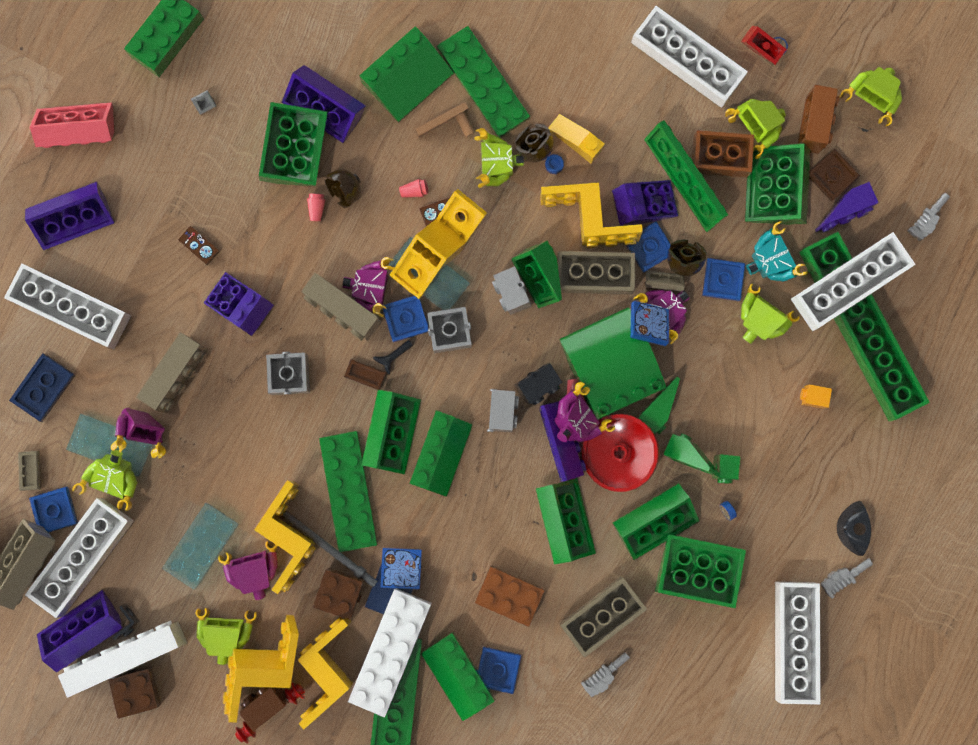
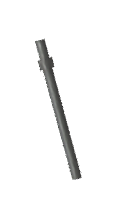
M286 511L283 514L282 518L354 572L353 575L358 579L362 578L372 587L377 584L378 581L366 572L367 570L361 565H356Z

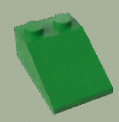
M548 240L532 246L511 258L538 309L562 300L557 257Z

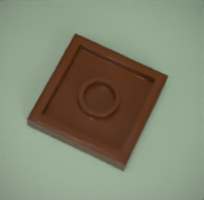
M836 149L809 171V179L831 202L860 177L856 170Z

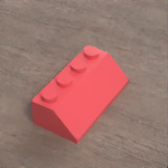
M112 102L37 109L30 125L35 146L49 148L57 145H86L91 142L106 143L112 141L114 134Z

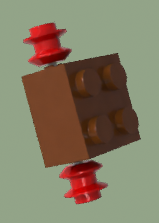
M292 682V688L290 690L285 688V692L282 688L259 687L255 695L253 693L249 694L243 700L244 702L241 704L239 711L244 721L242 728L236 727L237 732L235 736L241 743H249L248 738L250 736L256 737V729L283 709L287 703L297 705L299 697L304 699V688L299 683L295 684Z

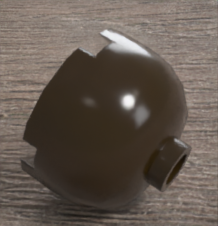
M535 124V128H525L515 141L518 153L529 162H540L546 159L554 147V139L549 128L543 124Z
M339 169L325 176L327 178L325 184L332 197L336 195L339 198L340 202L337 203L341 207L348 208L357 201L360 196L361 189L359 184L361 181L355 173L352 174L348 170Z
M685 239L673 242L668 250L667 259L671 270L681 276L697 274L704 266L707 255L706 250L699 243L691 244L688 243L689 240Z

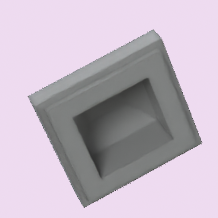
M208 90L191 98L200 115L216 107Z

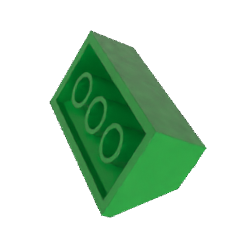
M378 390L362 466L405 475L421 399L395 392Z
M436 410L409 484L447 497L473 424Z
M578 479L536 488L554 565L596 554Z
M677 484L614 521L613 525L630 556L635 560L666 542L668 534L676 536L698 523L699 518L690 497L681 485Z
M454 632L421 653L462 721L495 702V697Z

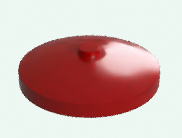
M625 414L606 416L599 420L598 427L601 426L603 420L609 419L612 421L606 427L615 426V430L612 432L604 430L601 432V435L583 442L582 459L586 471L595 483L607 490L625 492L637 489L653 476L658 466L660 454L657 438L652 429L639 418Z

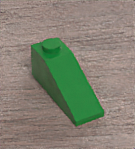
M679 377L674 378L667 388L637 417L645 422L654 434L656 432L660 434L667 427L665 423L669 419L680 381Z
M682 433L680 436L672 434L663 454L664 456L675 462L719 477L720 473L699 446L691 441V437Z

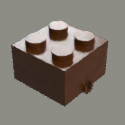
M327 568L324 572L313 608L351 620L357 603H360L362 597L360 594L365 581Z
M152 667L137 671L133 669L127 671L128 673L109 679L118 719L152 710L161 705Z

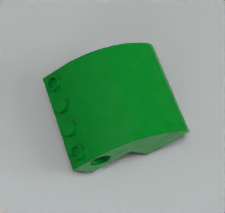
M629 307L559 339L571 371L579 382L585 383L581 389L583 390L585 387L590 388V392L584 396L597 420L667 388L649 342L630 338L631 309Z

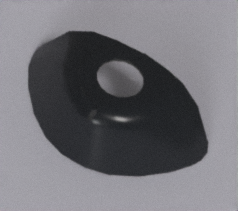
M856 501L842 512L837 522V534L840 541L847 549L858 556L865 554L871 538L869 515L861 501ZM862 523L865 525L866 531L863 535L855 534V524Z

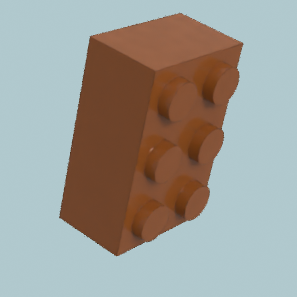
M814 85L806 96L797 144H805L810 149V153L819 154L832 141L831 125L833 126L836 120L834 108L837 107L839 102V96H837L838 89Z
M697 130L693 136L692 160L701 174L747 178L752 172L754 135Z
M490 566L475 603L529 627L545 590Z

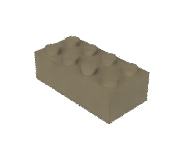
M558 251L557 263L561 293L632 295L635 291V253Z
M314 273L301 291L305 295L304 299L315 308L318 305L320 307L319 310L330 319L332 316L335 317L337 324L344 329L348 327L352 329L350 332L361 341L363 338L368 341L381 324L377 316L316 273Z
M180 332L136 398L156 411L165 413L171 410L175 403L173 400L177 394L180 395L186 387L184 384L188 378L191 379L194 376L198 363H202L205 360L208 349Z
M22 519L0 555V605L12 610L22 601L24 592L27 587L31 586L35 574L42 568L46 556L53 550L55 543L54 538L43 526L26 519Z
M620 576L559 624L585 658L645 612L647 608L625 579Z

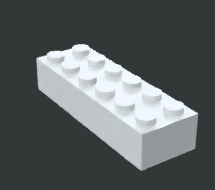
M657 6L654 7L635 32L631 41L640 50L721 108L748 72Z
M892 232L791 298V301L811 330L814 331L916 264L894 232Z
M21 264L4 297L113 350L131 315L24 264Z
M96 498L26 592L25 596L55 618L63 617L134 520L104 498Z
M775 582V700L780 704H820L819 583Z
M397 588L394 589L348 700L349 703L382 717L386 716L432 605L431 602Z
M168 621L155 627V632L151 629L137 635V640L133 637L119 643L120 648L115 645L101 651L100 654L98 653L82 660V663L80 661L64 668V673L58 675L67 698L186 644L187 641L179 622L172 624V621Z

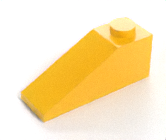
M560 114L548 127L550 132L590 164H592L604 148L605 143L595 135Z

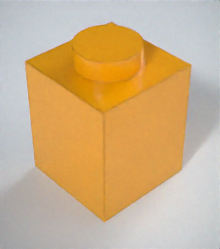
M810 384L804 386L800 393L801 405L821 409L829 408L832 389Z

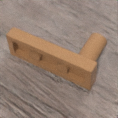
M465 102L415 129V133L420 138L456 118L466 137L476 131L465 113L469 109Z

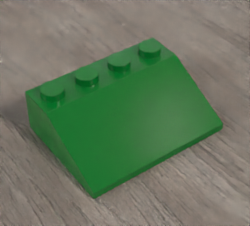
M415 26L364 70L359 77L361 83L399 123L447 81L454 72L430 41Z
M270 102L258 175L259 181L284 185L316 186L327 119L326 111Z
M805 144L770 146L768 149L765 148L759 159H755V157L760 152L754 150L752 172L747 177L745 222L775 224L782 221L780 224H807L810 149Z
M668 534L655 592L736 609L746 550Z

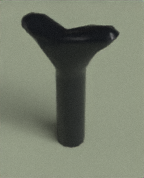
M408 340L389 355L382 357L373 356V359L384 365L387 374L390 375L392 362L413 345Z

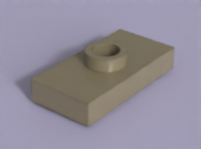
M646 271L645 287L684 291V276L673 273Z
M40 451L18 452L19 491L41 490Z

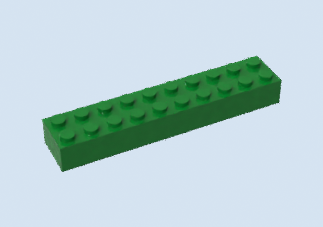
M839 232L799 252L815 283L853 259ZM872 294L834 318L888 421L897 420L930 403Z

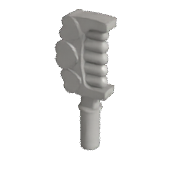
M943 193L938 201L932 205L931 209H924L923 216H920V219L914 223V226L910 227L907 231L918 241L931 234L940 219L936 214L950 196Z
M868 558L850 571L847 568L832 571L821 582V586L827 595L833 599L836 592H839L840 589L842 590L844 587H847L848 584L856 583L854 577L872 566L873 563Z
M625 652L614 662H611L608 667L604 664L601 665L602 668L596 671V674H593L585 682H581L582 686L591 697L598 695L599 692H604L608 689V684H611L614 680L612 673L629 660L630 657Z

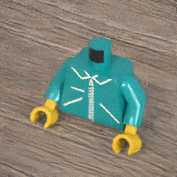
M782 221L775 223L773 229L760 236L754 246L755 252L752 254L754 262L746 265L750 275L760 272L763 278L768 277L772 281L784 282L797 277V275L803 276L808 273V271L800 272V267L805 266V264H798L796 266L781 235L777 236V234L786 231V228L782 231L777 228L778 224Z

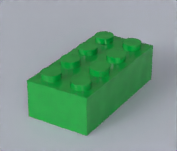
M161 0L125 46L124 50L132 59L160 78L204 18L199 10L185 0Z

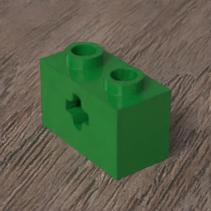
M715 455L713 465L720 475L719 477L712 475V479H717V483L733 484V480H739L740 456Z

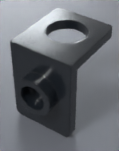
M127 604L121 605L119 608L131 623L113 636L114 640L122 635L124 637L128 636L135 630L133 627L140 622Z

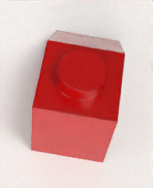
M752 26L741 40L749 49L776 65L787 50L758 26Z

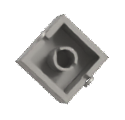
M515 266L493 275L495 281H492L497 294L502 296L499 300L505 312L508 311L512 315L532 307L526 293L527 288L521 281Z
M466 307L427 313L430 327L428 333L432 339L434 353L472 348L469 332L471 326L467 319Z
M282 352V354L266 355L268 394L310 393L309 360L306 353Z
M490 389L492 395L489 430L487 432L512 433L513 428L517 427V416H514V409H518L519 396H515V391Z

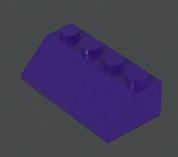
M305 65L292 73L282 103L286 105L326 111L325 132L342 143L346 141L356 127L366 105Z
M97 182L25 209V221L43 250L114 224L107 200Z
M559 402L540 406L539 411L560 481L563 482L583 476V471H586L584 461L580 460L578 453L581 452L578 441L567 440L562 442L557 437L560 429L555 423V418L558 414Z
M103 590L37 634L42 661L56 673L123 628L118 612Z

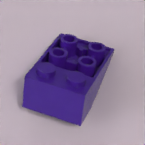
M671 180L624 183L612 190L620 226L640 225L678 217Z
M870 182L847 192L817 226L815 231L822 230L823 233L827 232L838 224L840 226L856 218V216L859 219L873 211V207L879 202Z
M226 272L204 301L205 305L251 336H253L274 306L264 297Z

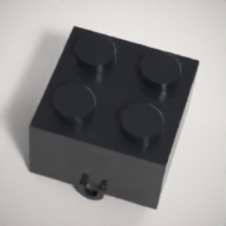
M547 363L536 371L529 372L527 377L515 384V387L527 404L532 403L536 405L544 400L543 395L546 393L553 394L560 389L559 385L563 382L552 365Z

